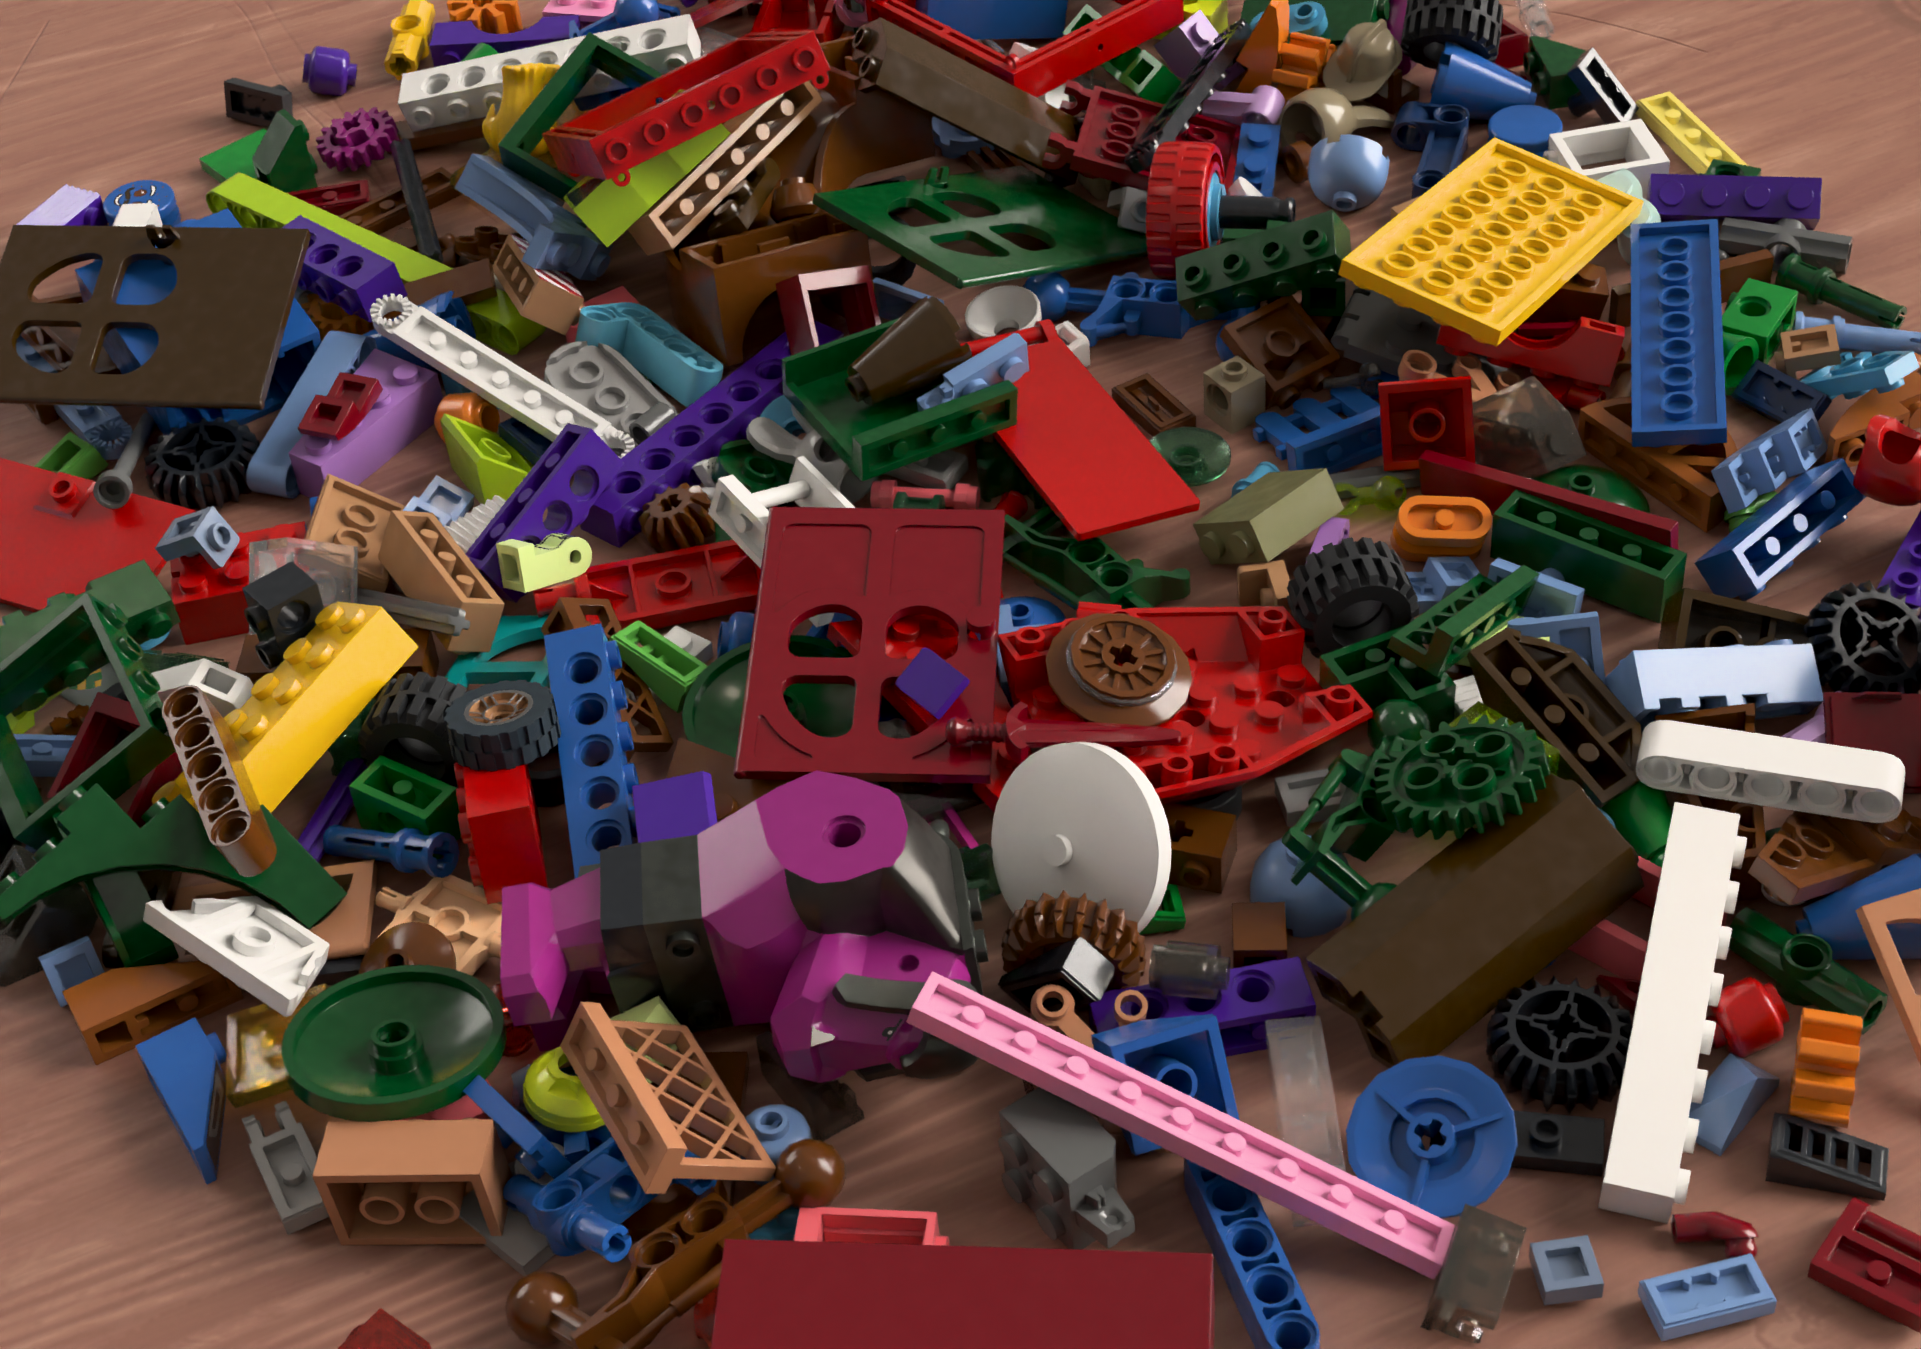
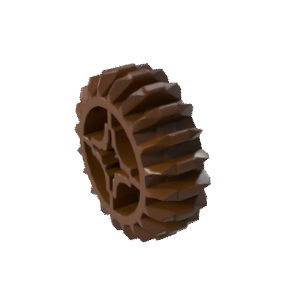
M1064 890L1058 898L1043 893L1039 901L1026 900L1023 908L1015 910L1013 917L1010 918L1001 944L1003 948V970L1008 973L1067 941L1084 938L1114 966V974L1105 992L1114 989L1120 990L1136 987L1139 985L1140 977L1144 975L1146 959H1144L1146 950L1144 945L1145 937L1138 933L1137 922L1125 919L1124 909L1110 910L1107 907L1106 899L1099 902L1090 901L1087 899L1086 893L1080 898L1070 897ZM1088 1004L1076 1006L1074 1009L1083 1011L1088 1009Z

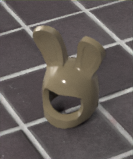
M1319 87L1311 88L1289 99L1280 115L1279 125H1281L1282 148L1297 142L1295 138L1296 133H1304L1316 143L1328 138V144L1339 142L1340 135L1352 134L1353 131L1362 127L1376 126L1392 129L1395 121L1383 109L1364 105L1352 106V102H1349L1346 96L1337 90Z

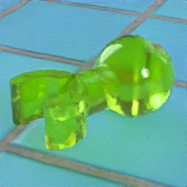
M1395 476L1381 477L1370 487L1356 488L1347 482L1334 484L1336 491L1346 490L1350 494L1357 496L1348 505L1343 506L1344 509L1339 512L1340 515L1352 514L1359 506L1374 504L1382 511H1393L1398 509L1406 499L1405 485ZM1401 487L1403 490L1402 496L1395 498L1396 489Z

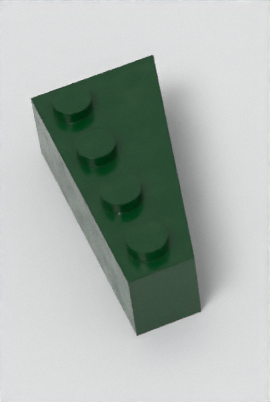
M141 560L89 581L84 593L75 595L62 592L48 598L47 606L40 611L24 616L21 610L3 616L2 623L4 625L0 626V663L86 592L108 606L112 603L116 604L128 620L125 628L129 636L139 645L150 639L164 636L174 625L181 621L172 599L145 560ZM100 640L11 712L13 716L16 717L24 711H32L39 708L46 702L47 698L66 687L79 685L88 678L89 674L110 663Z

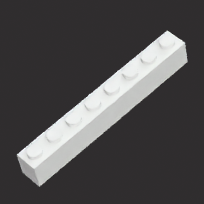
M1679 802L1674 803L1598 1205L1600 1209L1668 1224L1673 1203L1685 1204L1691 1171L1681 1169L1680 1163L1682 1152L1693 1154L1699 1120L1688 1118L1691 1102L1702 1103L1708 1070L1698 1069L1697 1064L1699 1053L1710 1055L1716 1022L1705 1020L1707 1006L1718 1007L1724 974L1713 972L1716 959L1726 960L1732 928L1721 926L1723 913L1734 914L1740 882L1729 880L1731 867L1742 868L1747 837L1737 836L1740 814Z

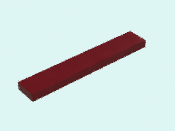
M1427 449L1419 457L1422 495L1476 498L1482 501L1489 508L1491 515H1493L1507 498L1518 489L1678 550V521Z

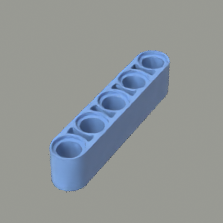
M334 330L327 333L248 465L247 484L251 491L291 499L296 498L300 494L289 456L291 449L304 435L297 428L316 394L327 396L339 372L354 374L370 353L377 349V344L373 337Z

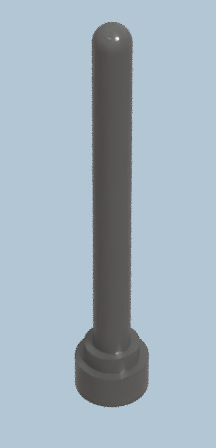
M148 412L144 413L139 419L114 469L103 472L94 485L95 499L106 508L117 509L124 506L132 494L133 483L130 476L156 426L154 419Z

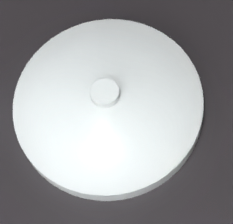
M1071 742L1051 745L1025 759L1011 774L1000 794L992 824V859L999 887L1013 914L1015 910L1023 908L1026 900L1039 901L1043 893L1058 898L1064 890L1070 897L1080 898L1086 893L1087 899L1090 901L1099 902L1106 899L1107 907L1110 910L1124 909L1125 919L1137 922L1138 933L1148 925L1157 912L1166 892L1171 868V838L1165 811L1155 789L1145 774L1131 760L1118 751L1097 743Z

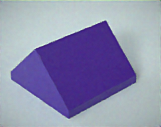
M699 771L632 786L638 843L697 835L717 823L711 774Z

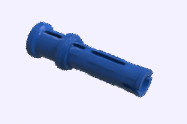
M334 824L325 831L323 836V847L329 855L392 863L395 869L403 873L425 870L432 877L444 878L453 872L459 859V847L455 837L445 832H436L429 836L424 835L418 829L404 828L395 834ZM433 854L444 855V858L442 860L433 857Z

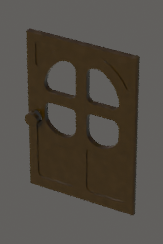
M13 225L0 263V403L263 410L311 238L309 230L288 228L172 227L171 225H162V227H156L155 225H146V227ZM91 259L103 260L92 297L87 302L81 304L32 302V294L35 288L53 273L78 262ZM138 260H162L164 264L174 265L176 268V286L170 295L162 301L150 305L116 304L126 269L133 262ZM35 326L81 328L71 363L66 370L59 373L45 372L27 364L16 351V343L20 334L27 328ZM114 328H144L158 333L159 342L156 351L138 369L119 375L95 373L105 336L110 330Z

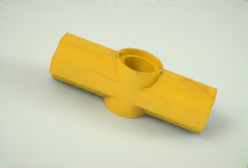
M409 0L403 6L400 16L391 22L393 37L384 66L386 73L393 75L397 80H402V74L417 71L420 61L429 55L427 39L435 18L433 4L425 0Z

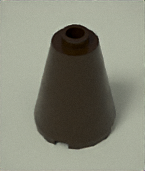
M927 296L919 299L848 366L847 372L849 377L845 379V384L851 396L857 402L863 400L867 405L871 406L940 385L944 382L943 374L972 358L969 344L966 343L960 346L955 336V333L960 331L961 328L947 307L933 296L927 299Z

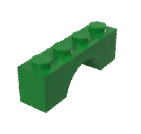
M1086 4L1062 33L1067 35L1103 16ZM1138 46L1099 65L1137 97L1164 105L1182 82L1164 64L1145 49L1142 50Z

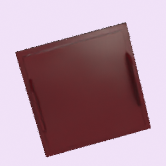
M1824 692L1825 743L1894 755L1905 766L1903 794H1921V694H1901V692Z

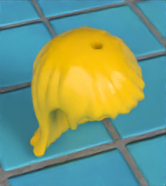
M527 63L502 67L503 95L499 111L495 116V105L491 104L482 123V132L486 141L498 154H500L498 144L559 70L560 65ZM557 121L550 128V130L557 127ZM542 138L530 155L538 158L549 150L544 138Z

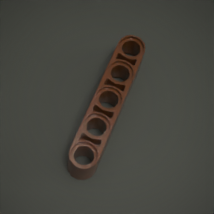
M187 685L178 688L164 701L162 716L208 838L239 875L244 877L258 875L266 870L275 860L277 847L229 726L198 686Z

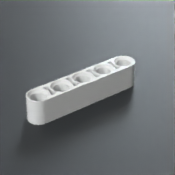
M1657 720L1648 724L1642 733L1636 764V775L1648 787L1659 790L1864 822L1885 823L1898 817L1902 810L1905 766L1900 759L1885 752L1671 720Z

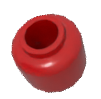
M1746 977L1722 988L1718 1007L1708 1005L1707 1012L1709 1016L1705 1018V1020L1716 1022L1712 1043L1713 1048L1716 1050L1725 1046L1729 1053L1731 1052L1740 1058H1745L1781 1041L1784 1036L1783 1024L1790 1022L1786 1007L1775 987L1770 982L1763 985L1753 977Z

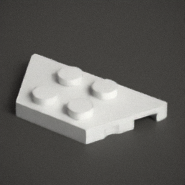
M241 896L230 899H193L191 910L170 911L165 908L162 900L147 902L145 906L144 922L284 1017L293 1014L327 960L329 943L258 896Z

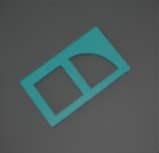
M538 615L501 616L490 652H470L467 655H458L445 677L448 678L449 682L455 685L459 683L466 688L469 684H493L504 680H526V682L541 683L542 687L550 688L546 655L542 661L487 662L495 655L511 647L544 639L541 628L549 615L538 618Z

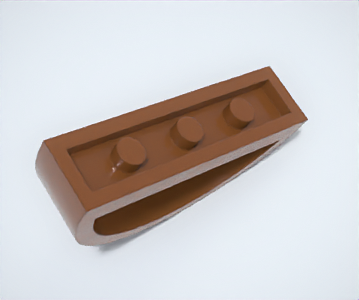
M1632 396L1602 400L1580 409L1577 435L1578 446L1707 533L1724 519L1723 515L1727 508L1716 482H1712L1699 472L1712 473L1711 471L1737 451L1735 442L1728 431L1727 443L1668 445L1657 448L1648 446L1632 447ZM1684 448L1697 456H1682L1672 454Z

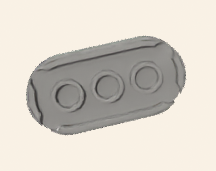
M587 341L571 342L552 352L546 362L544 370L545 383L604 418L617 430L623 431L624 434L628 433L631 439L630 424L657 402L666 403L673 409L676 416L678 415L673 405L621 353L609 345L598 343L597 347L593 345L587 346ZM611 448L620 458L621 454L625 451L621 448Z

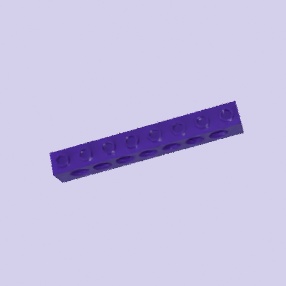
M814 320L819 346L844 337L843 332ZM786 332L622 457L621 460L625 464L616 474L613 485L601 493L590 507L589 514L585 521L580 524V528L618 548L622 547L642 531L638 518L643 513L642 506L645 503L652 502L654 494H662L667 490L668 486L674 489L686 482L690 487L700 485L702 481L692 468L696 463L718 457L723 445L730 441L748 440L746 429L750 422L760 417L761 413L772 401L783 395L782 359L791 356Z

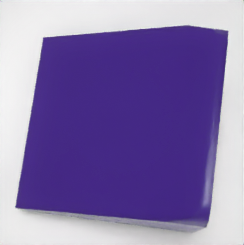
M924 647L897 678L895 684L913 702L939 720L969 685L970 680L932 650Z

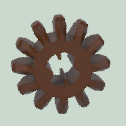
M687 482L674 489L668 486L667 490L662 494H654V500L642 506L643 513L638 518L644 536L657 553L704 545L703 539L715 533L714 526L716 522L708 514L712 501L699 485L690 487Z

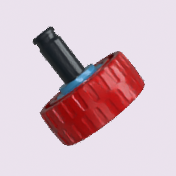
M1197 141L1163 142L1157 147L1149 174L1146 203L1148 259L1152 273L1157 278L1175 280V258L1222 244L1224 228L1266 230L1268 220L1296 221V202L1292 197L1280 199L1268 196L1226 195L1223 161L1220 149L1216 144Z

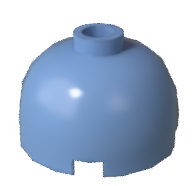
M1345 134L1340 135L1339 142L1327 144L1328 138H1325L1312 147L1308 164V180L1314 195L1325 205L1338 211L1349 212L1369 206L1383 192L1390 160L1388 156L1385 157L1382 154L1383 147L1379 143L1363 136Z
M1282 838L1270 843L1255 861L1250 882V902H1285L1286 929H1292L1293 937L1307 938L1324 935L1341 926L1347 918V911L1350 906L1310 872L1297 886L1293 884L1290 880L1299 858L1284 846ZM1342 853L1336 854L1349 865L1347 858Z

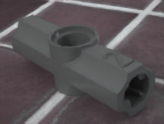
M1725 217L1719 237V249L1733 257L1768 249L1774 256L1772 271L1775 272L1779 271L1786 257L1795 253L1801 257L1802 262L1816 268L1827 267L1832 269L1834 273L1846 274L1853 244L1852 236L1807 230L1801 222L1792 218H1784L1774 224Z

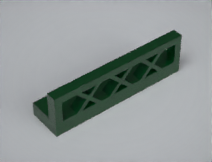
M1524 564L1499 583L1479 573L1393 634L1387 648L1438 677L1465 657L1470 650L1506 626L1508 621L1515 619L1523 613L1540 574ZM1415 643L1428 644L1429 648L1426 650Z

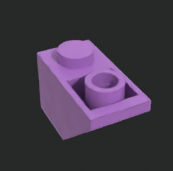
M1200 9L1157 42L1154 47L1175 76L1184 79L1205 50L1214 44L1213 40L1218 36V33ZM1239 62L1234 63L1225 70L1227 76L1213 86V88L1219 91L1244 72L1245 69Z

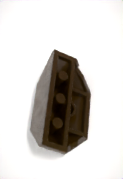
M1507 627L1468 652L1467 658L1488 718L1494 723L1501 717H1507L1509 726L1521 721L1524 724L1525 731L1534 729L1537 739L1543 742L1548 760V768L1551 773L1564 780L1571 779L1578 783L1598 808H1602L1640 782L1636 775V764L1641 743V724L1573 649L1541 638L1521 635V631Z

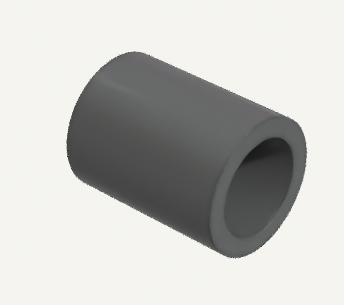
M657 402L630 424V434L639 445L676 417V414L666 403Z

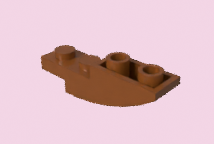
M1916 371L1911 372L1903 377L1904 385L1886 393L1879 394L1877 389L1874 388L1850 406L1837 421L1829 435L1825 464L1843 457L1849 468L1858 465L1866 441L1865 432L1870 419L1874 415L1883 414L1895 418L1913 430L1920 428L1921 375Z

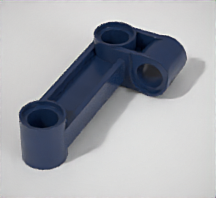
M1409 101L1399 108L1391 132L1393 141L1402 149L1423 152L1417 172L1412 177V199L1426 193L1461 164L1463 155L1468 147L1469 111L1465 107L1457 104L1442 105Z

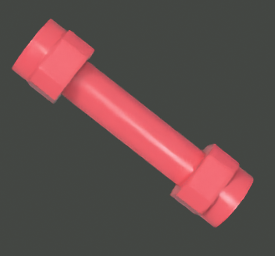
M882 479V481L872 482L870 501L871 506L874 508H895L896 504L979 510L980 487L971 486V484L956 483L955 489L898 487L896 480Z

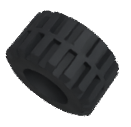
M1407 0L1401 39L1403 53L1405 56L1410 57V60L1436 70L1442 50L1444 51L1445 42L1447 41L1456 43L1493 63L1498 55L1504 14L1503 7L1499 4L1498 0Z
M1362 537L1359 541L1355 542L1353 538L1342 539L1340 544L1333 545L1331 542L1322 546L1324 550L1317 554L1312 552L1305 558L1307 562L1305 565L1297 566L1293 572L1295 579L1290 580L1287 587L1289 593L1287 601L1292 615L1305 631L1304 643L1307 649L1309 648L1311 654L1317 659L1320 658V655L1406 626L1414 620V617L1419 615L1417 595L1399 556L1394 549L1390 550L1388 545L1382 541L1374 544L1372 538Z
M417 672L416 676L410 673L400 674L398 679L392 678L386 682L358 734V742L361 744L359 752L361 757L367 759L366 766L369 767L382 755L458 788L454 770V763H458V760H454L443 717H445L446 708L452 705L451 702L463 696L467 688L459 683L455 685L449 682L446 677L440 675L431 677L425 672Z

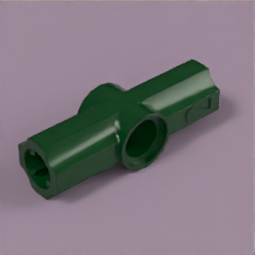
M1745 907L1734 916L1729 926L1732 928L1728 949L1775 979L1778 994L1785 1001L1793 1005H1814L1823 1011L1860 1016L1863 1019L1861 1032L1863 1035L1875 1025L1878 1017L1886 1008L1888 995L1832 960L1833 951L1824 939L1806 933L1794 935L1755 909H1749L1748 907Z

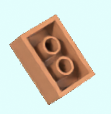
M414 1118L378 1122L328 1121L312 1175L341 1245L487 1244L484 1236L459 1217L463 1198L474 1190L490 1235L502 1236L509 1208L506 1204L508 1201L503 1197V1188L506 1182L513 1177L493 1119L464 1118L462 1120H423Z

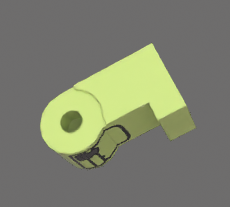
M551 533L537 545L515 539L496 543L503 588L523 593L580 576L586 572L592 561V550L585 539L562 533Z

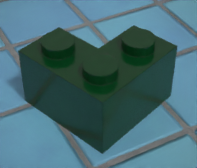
M1403 627L1320 655L1319 684L1323 689L1335 685L1351 684L1373 711L1377 706L1390 699H1406L1417 703L1428 715L1431 733L1438 732L1440 722L1443 721L1450 728L1454 726L1456 684L1448 674L1443 672L1436 677L1387 648L1391 636ZM1415 643V644L1419 645L1420 647L1426 649V648L1423 646V644Z

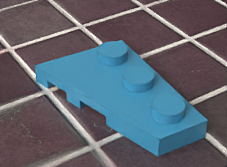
M1885 351L1872 356L1871 352H1861L1854 358L1851 352H1843L1840 354L1841 364L1813 370L1798 380L1828 395L1831 400L1841 394L1844 395L1845 399H1852L1874 388L1881 394L1901 387L1905 384L1903 377L1918 369L1919 364L1914 351Z

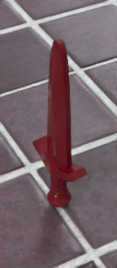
M1021 701L1009 711L1006 716V723H971L958 717H953L948 721L945 728L946 739L954 747L970 741L1005 743L1007 754L1019 765L1028 758L1029 748H1046L1060 743L1091 742L1107 747H1137L1174 744L1181 740L1180 731L1163 727L1028 719V705Z

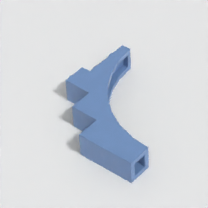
M472 153L455 189L498 216L528 241L529 246L521 261L534 269L566 271L580 280L595 281L597 277H600L606 271L611 260L609 253L613 245L611 244L609 247H606L594 233L586 229L587 225L579 217L562 208L564 201L489 156Z

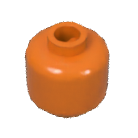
M474 392L446 395L441 399L434 416V426L445 444L440 422L444 413L495 433L498 430V424H500V415L497 407Z

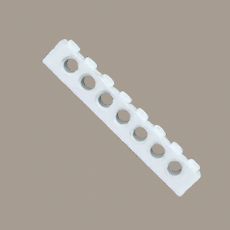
M690 14L594 34L663 75L699 58L701 53V41ZM585 36L402 74L398 105L412 132L486 117L491 104L495 105L496 115L499 111L503 95V76L501 71L503 66L527 63L562 66ZM598 69L575 98L628 88V86Z

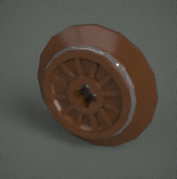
M1092 614L1070 622L1053 638L1045 660L1049 686L1062 705L1085 722L1155 727L1168 722L1185 705L1192 684L1188 658L1174 638L1153 623L1126 614Z

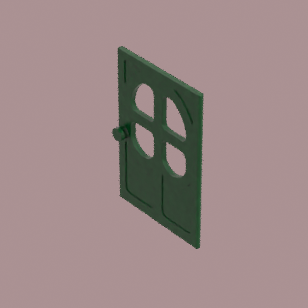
M1022 165L948 175L949 167L942 166L940 167L938 177H936L938 169L929 168L925 179L814 193L812 204L958 289L1148 256L1146 234L1119 228L1117 217L1055 183L1049 182L1044 177ZM951 200L969 203L984 208L995 215L978 218L967 217L944 205V201ZM909 207L924 213L938 221L939 224L911 227L896 222L888 213L895 208ZM1015 232L1030 235L1044 241L1051 249L1040 251L1026 250L998 234ZM968 240L999 257L961 253L936 244Z

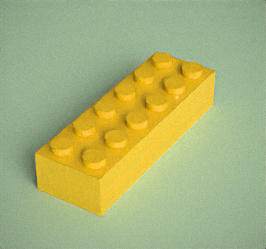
M337 601V603H332L325 607L315 619L317 625L307 636L296 640L286 649L283 654L285 660L273 673L264 675L254 684L251 689L252 696L240 709H235L224 717L260 806L263 804L270 813L418 648L416 643L381 606ZM184 771L175 781L163 785L152 798L153 804L162 797L171 802L181 794L199 813Z

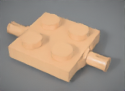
M450 874L444 878L433 877L425 887L414 892L412 895L405 896L391 890L389 887H383V892H378L375 900L376 905L396 913L393 921L382 933L394 926L407 922L429 924L441 931L451 942L456 956V970L470 976L490 957L496 956L501 959L502 902L487 905L484 888L474 887L472 883Z

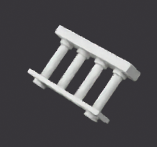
M804 456L796 458L788 484L752 494L734 475L718 478L708 514L761 569L768 510L766 508L792 501L799 507H855ZM834 613L816 615L809 618V620L816 627H820L832 622Z

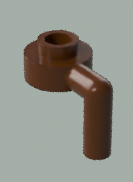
M1302 140L1289 144L1284 148L1279 147L1277 164L1284 166L1288 177L1294 183L1308 180V164L1312 146H1309L1308 143Z

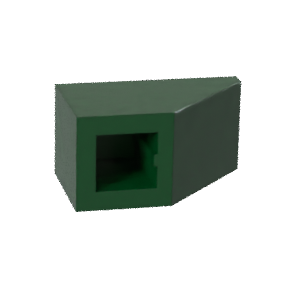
M1531 36L1529 37V51L1523 55V68L1526 76H1531L1537 96L1543 98L1549 110L1568 107V98L1580 90L1568 76L1567 72L1586 50L1543 37Z
M285 109L276 113L252 157L257 180L285 193L318 188L315 174L318 173V167L313 156L309 153L306 144L310 140L308 130L302 120H296Z

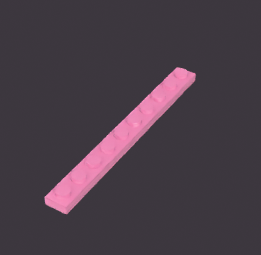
M932 971L911 1008L907 1023L1434 1280L1443 1266L1455 1225Z

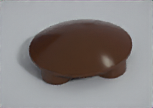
M479 226L474 229V235L456 237L454 251L458 255L477 262L488 258L490 263L494 264L508 235L498 234V228L493 226ZM512 233V235L525 240L519 233Z

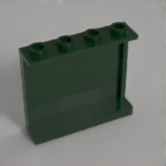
M899 318L782 359L783 395L862 482L1016 425L1018 389L1009 380H1005L920 412L918 411L916 399L939 385L871 406L867 405L863 400L857 402L851 396L845 384V379L849 377L847 368Z

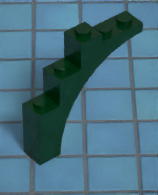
M96 783L88 791L82 786L78 787L58 805V808L63 813L56 818L57 826L67 837L63 841H60L56 836L52 837L32 855L33 860L36 862L33 867L21 877L14 871L0 882V921L6 925L38 901L74 884L120 872L164 870L202 875L241 888L253 896H258L308 930L312 929L333 910L348 893L263 804L261 809L275 841L277 854L272 864L262 873L251 877H244L235 871L212 844L200 814L181 794L171 802L165 797L159 799L141 816L146 824L140 828Z

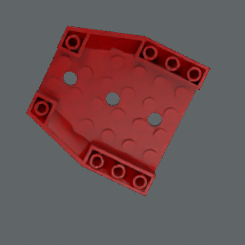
M1284 606L1113 609L1103 613L1126 614L1153 623L1174 638L1189 661L1192 684L1185 705L1168 722L1155 726L1180 731V742L1158 746L1109 747L1126 756L1145 774L1155 789L1162 806L1233 790L1373 717V710L1351 684L1335 685L1323 689L1304 667L1302 656L1305 631ZM1068 618L1062 622L1039 627H1023L1014 632L998 635V645L1013 705L1020 701L1027 704L1028 719L1085 722L1062 705L1049 686L1045 664L1053 638L1070 622L1081 618Z

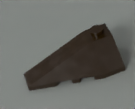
M1684 587L1665 600L1658 649L1725 647L1736 644L1758 646L1782 639H1791L1793 644H1803L1807 638L1801 632L1809 619L1806 615ZM1871 644L1868 647L1864 646L1861 651L1865 652L1868 650Z

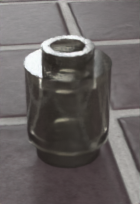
M1170 940L1167 941L1166 946L1153 945L1149 965V987L1162 989L1163 995L1216 1000L1218 989L1227 990L1229 986L1230 957L1221 956L1220 945Z

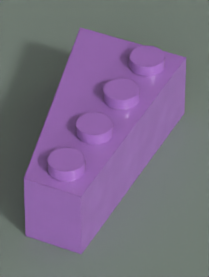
M374 349L354 373L355 375L378 379L383 389L365 418L353 431L339 441L304 434L289 452L300 494L309 498L318 496L327 474L334 475L358 486L432 426L436 409L441 399H443L437 373Z

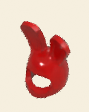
M1883 414L1874 415L1870 419L1865 432L1866 441L1855 472L1853 486L1861 494L1887 505L1897 507L1916 506L1921 503V433L1905 426L1895 418Z

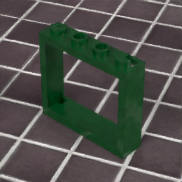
M588 32L498 144L503 166L565 201L563 197L578 182L530 155L542 140V133L550 130L598 69L632 89L663 75Z
M88 592L0 663V807L14 839L35 850H38L54 836L63 841L52 815L57 812L63 813L58 808V805L75 789L82 786L88 791L98 783L115 801L176 751L162 716L163 703L157 694L160 690V685L156 678L145 669L141 661L144 652L139 644L129 636L125 625L128 623L125 614L116 604L112 603L108 606ZM100 640L141 726L44 804L6 716Z

